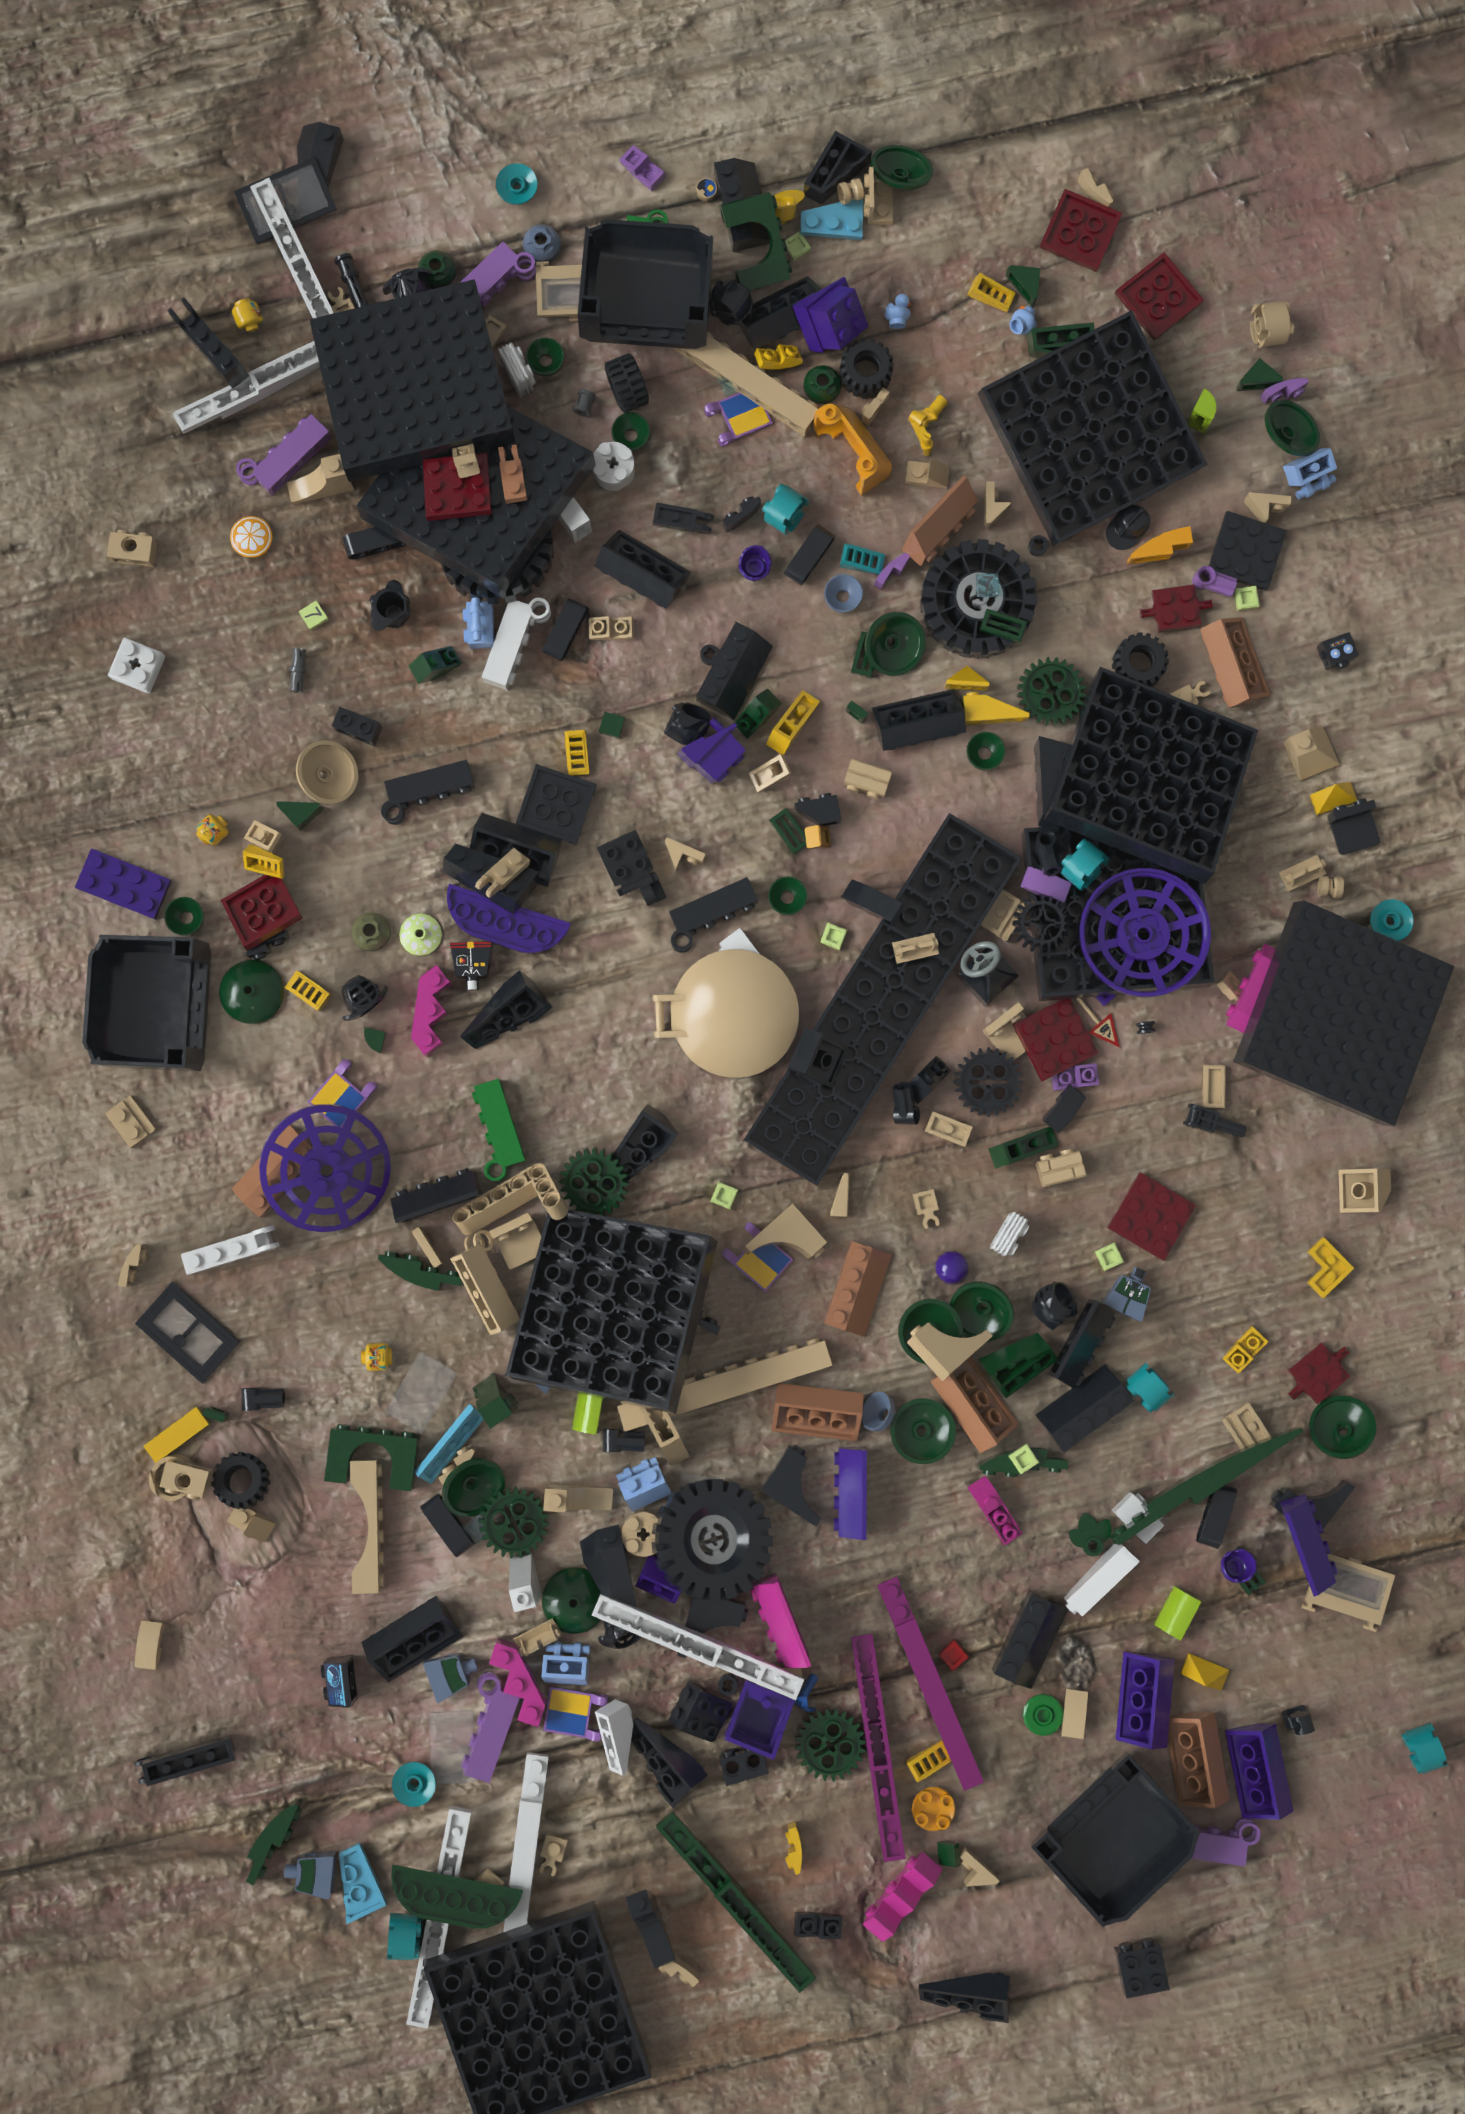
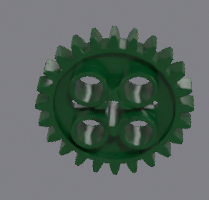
M1047 657L1045 663L1038 659L1037 666L1031 663V671L1025 669L1023 672L1025 676H1020L1019 681L1023 683L1017 685V689L1022 691L1017 694V697L1023 698L1019 702V706L1025 705L1024 711L1031 713L1029 719H1032L1034 716L1037 717V724L1041 720H1044L1045 726L1048 725L1049 721H1052L1053 726H1056L1058 720L1064 724L1066 722L1065 717L1072 720V713L1078 714L1079 709L1077 707H1082L1084 704L1079 700L1086 697V694L1081 693V691L1086 689V686L1080 685L1084 677L1077 678L1080 670L1073 672V663L1068 667L1065 666L1066 659L1061 664L1058 663V657L1053 662ZM1044 674L1047 675L1048 683L1046 679L1043 677ZM1059 674L1062 677V681L1055 682L1052 679V675ZM1035 681L1040 682L1043 689L1036 690L1032 683ZM1049 687L1051 691H1056L1054 695L1052 693H1047ZM1060 694H1068L1070 697V701H1062L1060 698ZM1055 701L1059 706V709L1055 707ZM1040 702H1049L1051 708L1043 709Z
M594 1147L591 1153L588 1148H585L583 1154L577 1151L576 1157L571 1156L569 1158L571 1163L566 1162L563 1165L567 1170L560 1172L565 1178L559 1181V1183L565 1184L560 1189L561 1192H567L564 1200H572L569 1207L575 1204L577 1205L576 1211H580L582 1208L585 1213L591 1211V1214L596 1215L599 1211L601 1216L605 1215V1209L610 1214L613 1212V1207L618 1209L620 1206L618 1201L623 1202L626 1199L622 1194L629 1192L624 1186L630 1184V1181L624 1180L629 1173L622 1172L626 1165L617 1164L620 1157L614 1160L612 1159L613 1152L607 1156L605 1155V1148L598 1153L597 1147ZM590 1163H596L599 1166V1171H593L590 1168ZM575 1177L582 1178L584 1186L576 1184ZM605 1178L613 1180L614 1187L607 1186ZM594 1179L598 1181L595 1185L591 1183ZM590 1193H596L599 1196V1201H593L590 1198Z
M517 1486L514 1487L513 1492H510L509 1488L506 1487L504 1494L497 1490V1498L490 1495L492 1502H484L487 1510H480V1514L485 1516L478 1519V1523L484 1524L479 1527V1532H486L482 1535V1540L489 1539L486 1544L487 1548L494 1545L493 1553L500 1549L502 1557L505 1556L506 1552H509L512 1559L514 1553L517 1552L518 1556L522 1558V1551L524 1550L530 1555V1547L537 1550L536 1542H544L540 1535L548 1534L547 1530L543 1527L549 1526V1522L543 1519L549 1517L546 1512H542L544 1504L538 1505L541 1498L533 1499V1491L527 1495L525 1487L521 1493L518 1492ZM516 1503H522L525 1505V1508L522 1512H515L513 1506ZM505 1505H508L514 1520H518V1528L523 1535V1539L518 1537L514 1525L510 1524V1517L504 1508ZM496 1513H503L505 1519L502 1522H496L493 1520V1516ZM526 1522L534 1524L533 1530L529 1532L524 1531L522 1526ZM507 1532L515 1535L514 1539L510 1542L503 1539V1535Z
M826 1707L824 1714L817 1709L818 1716L815 1717L810 1713V1721L802 1720L805 1728L798 1727V1731L802 1735L795 1736V1740L801 1742L795 1745L796 1750H801L797 1754V1758H804L801 1766L809 1765L807 1773L809 1774L814 1770L815 1778L823 1774L824 1781H826L828 1775H831L832 1781H835L836 1775L844 1779L843 1772L846 1771L849 1775H852L850 1768L858 1769L856 1760L863 1761V1757L859 1753H865L866 1750L860 1745L865 1744L866 1740L859 1737L864 1734V1731L857 1730L860 1726L859 1722L852 1724L853 1715L846 1718L845 1710L839 1715L836 1707L833 1713H830L828 1707ZM830 1724H836L839 1726V1729L836 1733H829L827 1727ZM843 1732L847 1733L845 1736L839 1738ZM812 1737H819L821 1742L817 1746H812L809 1744V1740ZM826 1741L834 1742V1747L827 1746ZM844 1742L852 1745L851 1749L847 1752L840 1750V1745ZM821 1751L818 1756H814L815 1752ZM825 1755H831L834 1760L831 1764H824L822 1758Z

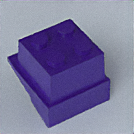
M846 277L838 279L817 293H812L793 305L809 351L823 353L827 349L841 350L868 327L856 290L848 286Z
M715 717L709 724L717 733L706 739L701 737L686 745L677 753L690 768L694 767L711 784L715 781L718 783L730 773L727 769L730 766L733 768L744 759L742 754L746 751L731 734L737 725L734 723L725 728Z
M746 1680L725 1732L724 1740L774 1760L795 1700Z

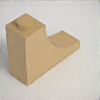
M340 454L321 458V464L315 471L302 478L287 482L293 505L354 490L353 482H348L343 470Z
M792 1203L745 1245L742 1250L748 1255L763 1246L784 1245L799 1251L809 1259L812 1256L817 1258L825 1250L823 1246L827 1241Z
M928 1322L923 1327L918 1325L910 1332L912 1337L907 1343L943 1382L993 1335L988 1330H985L974 1337L957 1338L938 1331Z
M640 1407L670 1467L690 1457L668 1413Z
M549 1483L545 1488L543 1511H612L614 1488Z

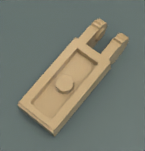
M513 848L477 881L475 887L480 890L491 882L492 885L485 893L490 898L499 890L505 888L527 868L530 860Z

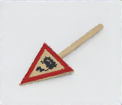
M1076 998L1097 1024L1088 1033L1120 1048L1112 1014L1110 1013L1100 1022L1081 998Z

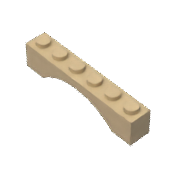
M379 1458L353 1459L350 1461V1483L361 1497L368 1518V1540L359 1563L352 1571V1594L379 1593L381 1587H385V1574H381V1565H384L385 1554L381 1552V1543H384V1530L380 1528V1521L384 1520V1508H380V1499H383L384 1496L383 1486H380V1477H383V1464H379Z

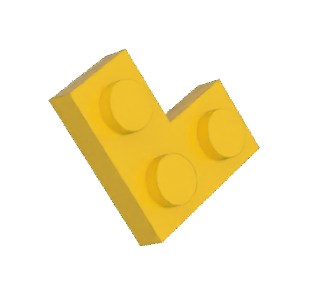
M1321 1237L1307 1251L1322 1268L1306 1283L1321 1298H1325L1354 1267L1324 1237Z

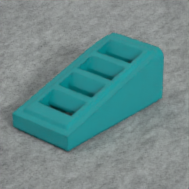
M844 543L840 568L879 575L882 572L885 554ZM849 553H853L852 562L848 561ZM857 554L861 555L860 564L856 563ZM866 556L870 557L868 566L864 565ZM874 558L878 559L876 568H872Z

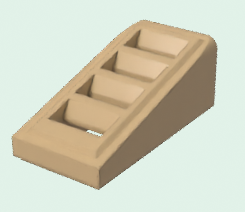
M843 1173L830 1216H848V1173Z

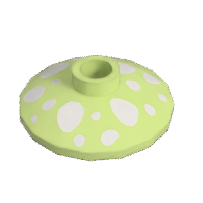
M422 913L412 915L401 925L399 933L400 942L405 950L413 955H429L441 943V927L437 920L430 915ZM418 930H422L424 933L420 938L416 936Z

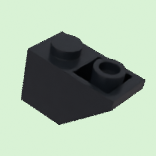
M831 793L819 795L818 799L813 800L810 797L798 799V803L794 804L795 812L815 825L830 826L840 824L842 821L837 795L831 796Z
M937 1056L909 1082L912 1085L914 1101L917 1104L951 1072L946 1064Z

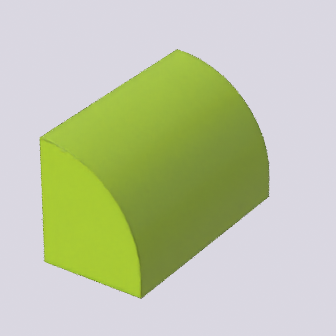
M1203 389L1187 420L1190 428L1203 434L1216 413V401L1207 389Z
M577 1394L572 1430L597 1434L603 1402L602 1398Z
M1174 1586L1154 1625L1181 1641L1201 1601Z

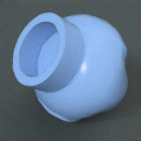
M899 294L895 298V305L889 303L885 309V318L889 321V327L892 329L905 328L906 321L910 318L911 312L906 307L911 306V303L905 294Z
M1020 306L1014 312L1010 320V329L1013 333L1027 335L1031 329L1036 328L1037 322L1035 321V310L1033 307Z

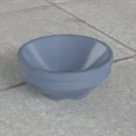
M548 225L533 226L524 236V252L530 253L534 257L535 263L542 261L551 262L560 253V237ZM540 234L547 237L546 243L542 245L535 242L536 236Z
M839 574L832 577L824 589L827 605L838 613H849L856 609L861 603L863 596L860 582L848 574ZM840 591L847 592L849 595L848 601L844 603L838 601L837 594Z
M883 1392L871 1394L863 1404L861 1419L863 1426L875 1432L888 1427L895 1415L893 1399ZM886 1410H888V1415L886 1419L883 1421L882 1415Z

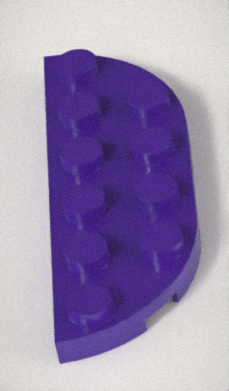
M452 884L448 886L447 904L452 918L464 932L475 938L491 941L493 944L522 953H540L556 946L570 929L571 923L523 907H520L515 914H512L477 892Z

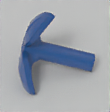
M811 1673L794 1702V1705H797L798 1708L806 1712H814L816 1710V1707L808 1706V1695L819 1679L816 1675Z

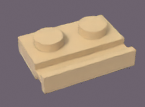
M1003 889L980 927L1006 942L1016 927L1012 925V921L1018 920L1013 915L1015 912H1019L1017 907L1019 905L1024 906V903Z
M129 1095L128 1098L105 1113L130 1148L135 1147L157 1130L132 1095Z
M1246 1402L1221 1419L1240 1449L1270 1437V1434L1249 1402Z

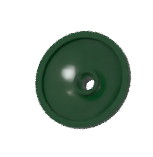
M901 145L884 146L876 150L871 159V167H874L876 177L887 186L895 189L915 190L928 184L932 178L933 167L929 159L910 147Z
M1278 400L1267 408L1265 412L1266 430L1271 440L1281 450L1295 456H1307L1316 450L1320 442L1319 429L1312 416L1303 407L1292 401Z
M895 611L880 616L870 626L865 639V653L869 663L878 672L889 676H899L909 672L919 663L923 656L926 644L924 630L916 618L904 612ZM892 638V643L888 645V639Z
M246 960L232 966L223 976L219 989L220 1001L224 1010L233 1019L246 1024H257L270 1019L277 1013L283 1002L284 985L278 972L267 963L258 960ZM247 987L252 988V992L250 994H246L245 992Z
M975 1281L964 1284L955 1291L949 1305L958 1313L963 1326V1335L967 1338L974 1337L988 1330L993 1335L988 1341H993L1005 1335L1012 1325L1014 1319L1012 1302L1002 1289L991 1283ZM981 1303H985L987 1307L982 1306Z
M923 1299L913 1303L905 1310L898 1325V1338L903 1350L912 1359L923 1364L926 1363L907 1343L912 1337L910 1332L918 1325L923 1327L929 1322L934 1328L946 1335L957 1338L963 1337V1326L958 1313L949 1304L937 1299Z
M1330 1397L1322 1401L1313 1410L1310 1417L1309 1431L1313 1443L1321 1452L1333 1458L1350 1459L1363 1454L1370 1448L1376 1436V1421L1372 1411L1365 1403L1354 1397ZM1346 1430L1347 1434L1341 1435L1340 1431Z
M918 1398L908 1401L896 1411L891 1422L890 1435L895 1449L903 1458L916 1464H931L941 1460L951 1450L955 1441L956 1427L954 1419L946 1407L932 1399ZM924 1426L926 1429L925 1433L919 1434L918 1428Z
M474 1458L467 1460L454 1468L447 1476L442 1488L443 1502L448 1510L457 1516L472 1517L479 1515L480 1510H487L484 1502H492L490 1495L497 1498V1490L503 1493L505 1475L500 1466L490 1459Z
M569 1567L555 1573L545 1585L542 1594V1608L547 1620L553 1618L560 1631L570 1634L583 1633L595 1627L601 1620L592 1616V1613L602 1593L587 1569ZM576 1599L578 1602L577 1606H571L570 1600Z

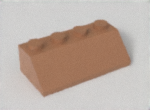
M965 475L957 481L911 530L902 548V551L907 553L920 566L926 560L930 562L936 556V550L939 546L943 548L949 542V536L952 533L957 534L963 526L962 522L965 519L970 520L976 512L974 508L978 500Z
M1243 617L1219 619L1200 629L1203 643L1209 652V660L1216 672V680L1221 686L1223 699L1228 708L1240 707L1271 696Z
M289 1125L278 1136L275 1143L287 1148L300 1133ZM305 1139L293 1152L304 1156L313 1148V1145ZM270 1151L266 1168L269 1186L281 1183L280 1166L283 1156L273 1151ZM259 1158L232 1190L258 1217L264 1218L272 1210V1207L262 1190L259 1176ZM289 1160L287 1167L288 1180L300 1176V1164ZM282 1191L272 1194L276 1203L280 1201L286 1192Z
M850 1241L823 1323L865 1337L892 1255Z
M972 1356L943 1382L938 1376L930 1381L980 1453L997 1445L1018 1425V1422Z
M777 1383L771 1431L857 1441L863 1413L864 1393Z
M1191 1712L1170 1716L1168 1747L1178 1805L1217 1808L1230 1801L1215 1712Z

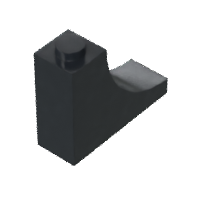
M796 1444L794 1447L788 1445L762 1486L761 1491L817 1527L821 1518L808 1506L801 1489V1475L808 1459L804 1455L806 1451Z
M1342 1480L1329 1492L1317 1496H1306L1308 1500H1312L1316 1513H1313L1315 1521H1320L1322 1529L1325 1528L1355 1487L1349 1482ZM1282 1487L1272 1494L1270 1498L1272 1501L1269 1505L1284 1516L1280 1502L1300 1495H1296Z
M692 1598L685 1627L702 1634L719 1626L740 1627L741 1621H746L749 1609L745 1608V1602L732 1598L720 1601ZM678 1652L677 1656L686 1658V1655Z
M645 1889L625 1897L631 1918L643 1937L654 1968L657 1969L676 1961L655 1895Z

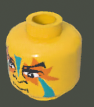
M250 298L235 302L232 315L239 329H246L247 332L259 329L258 325L262 322L263 317L257 302L251 301Z
M209 814L197 824L198 832L196 835L207 846L209 844L217 845L228 835L226 827L228 822L221 815L216 817L213 814Z
M368 1343L366 1350L361 1351V1364H366L368 1371H386L389 1365H392V1348H389L387 1343Z

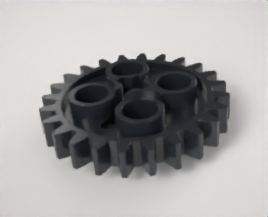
M990 1047L987 1048L986 1053H983L981 1048H979V1055L977 1056L970 1052L972 1058L969 1060L964 1057L963 1059L966 1064H958L962 1071L955 1072L960 1077L959 1080L953 1081V1083L960 1086L955 1089V1092L962 1093L958 1100L965 1098L966 1101L963 1106L966 1107L970 1104V1112L977 1108L979 1116L983 1111H986L987 1117L990 1116L991 1111H994L996 1116H998V1109H1002L1006 1113L1005 1106L1008 1104L1014 1107L1011 1100H1019L1015 1093L1023 1091L1017 1087L1018 1084L1024 1083V1081L1017 1078L1023 1073L1015 1071L1019 1064L1012 1065L1014 1057L1007 1060V1052L1005 1051L1002 1055H999L998 1048H996L994 1053H991ZM1002 1065L1005 1068L1006 1072L1003 1077L998 1078L993 1074L995 1066ZM973 1066H982L984 1074L978 1078L974 1077L971 1072ZM987 1076H990L992 1080H1007L1008 1083L991 1084L990 1088H987L985 1084H970L969 1081L986 1080ZM979 1086L984 1090L982 1098H973L971 1092L974 1087ZM996 1087L1004 1088L1005 1096L1002 1099L994 1097L993 1090Z

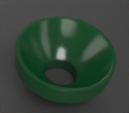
M440 250L430 251L423 255L419 261L418 268H426L432 272V275L426 276L431 289L448 286L455 279L456 266L453 259L447 253ZM438 260L442 263V266L439 270L434 271L430 269V263Z
M541 337L534 340L528 346L526 361L535 374L551 376L561 369L564 362V351L556 340L549 337ZM543 356L552 358V363L549 366L540 364V359Z
M819 365L809 370L803 383L805 395L816 404H828L834 401L839 396L842 386L837 371L826 365ZM824 375L828 377L829 383L826 386H820L817 383L819 376Z
M627 412L615 419L612 424L611 434L614 442L625 445L633 452L646 445L650 435V428L643 416L634 412ZM635 431L637 438L634 441L626 440V432Z
M986 731L977 733L968 742L966 749L967 758L971 765L979 770H992L1003 761L1005 745L1002 739L995 733ZM979 749H989L991 753L990 758L981 759L978 755Z
M781 877L770 886L768 892L769 903L779 914L794 915L805 906L807 901L806 888L797 878ZM784 892H791L793 894L794 900L790 904L782 902L781 895Z
M179 897L167 905L164 920L168 929L173 933L189 936L201 928L204 922V912L196 900L189 897ZM185 912H190L193 915V920L189 924H183L181 921V916Z

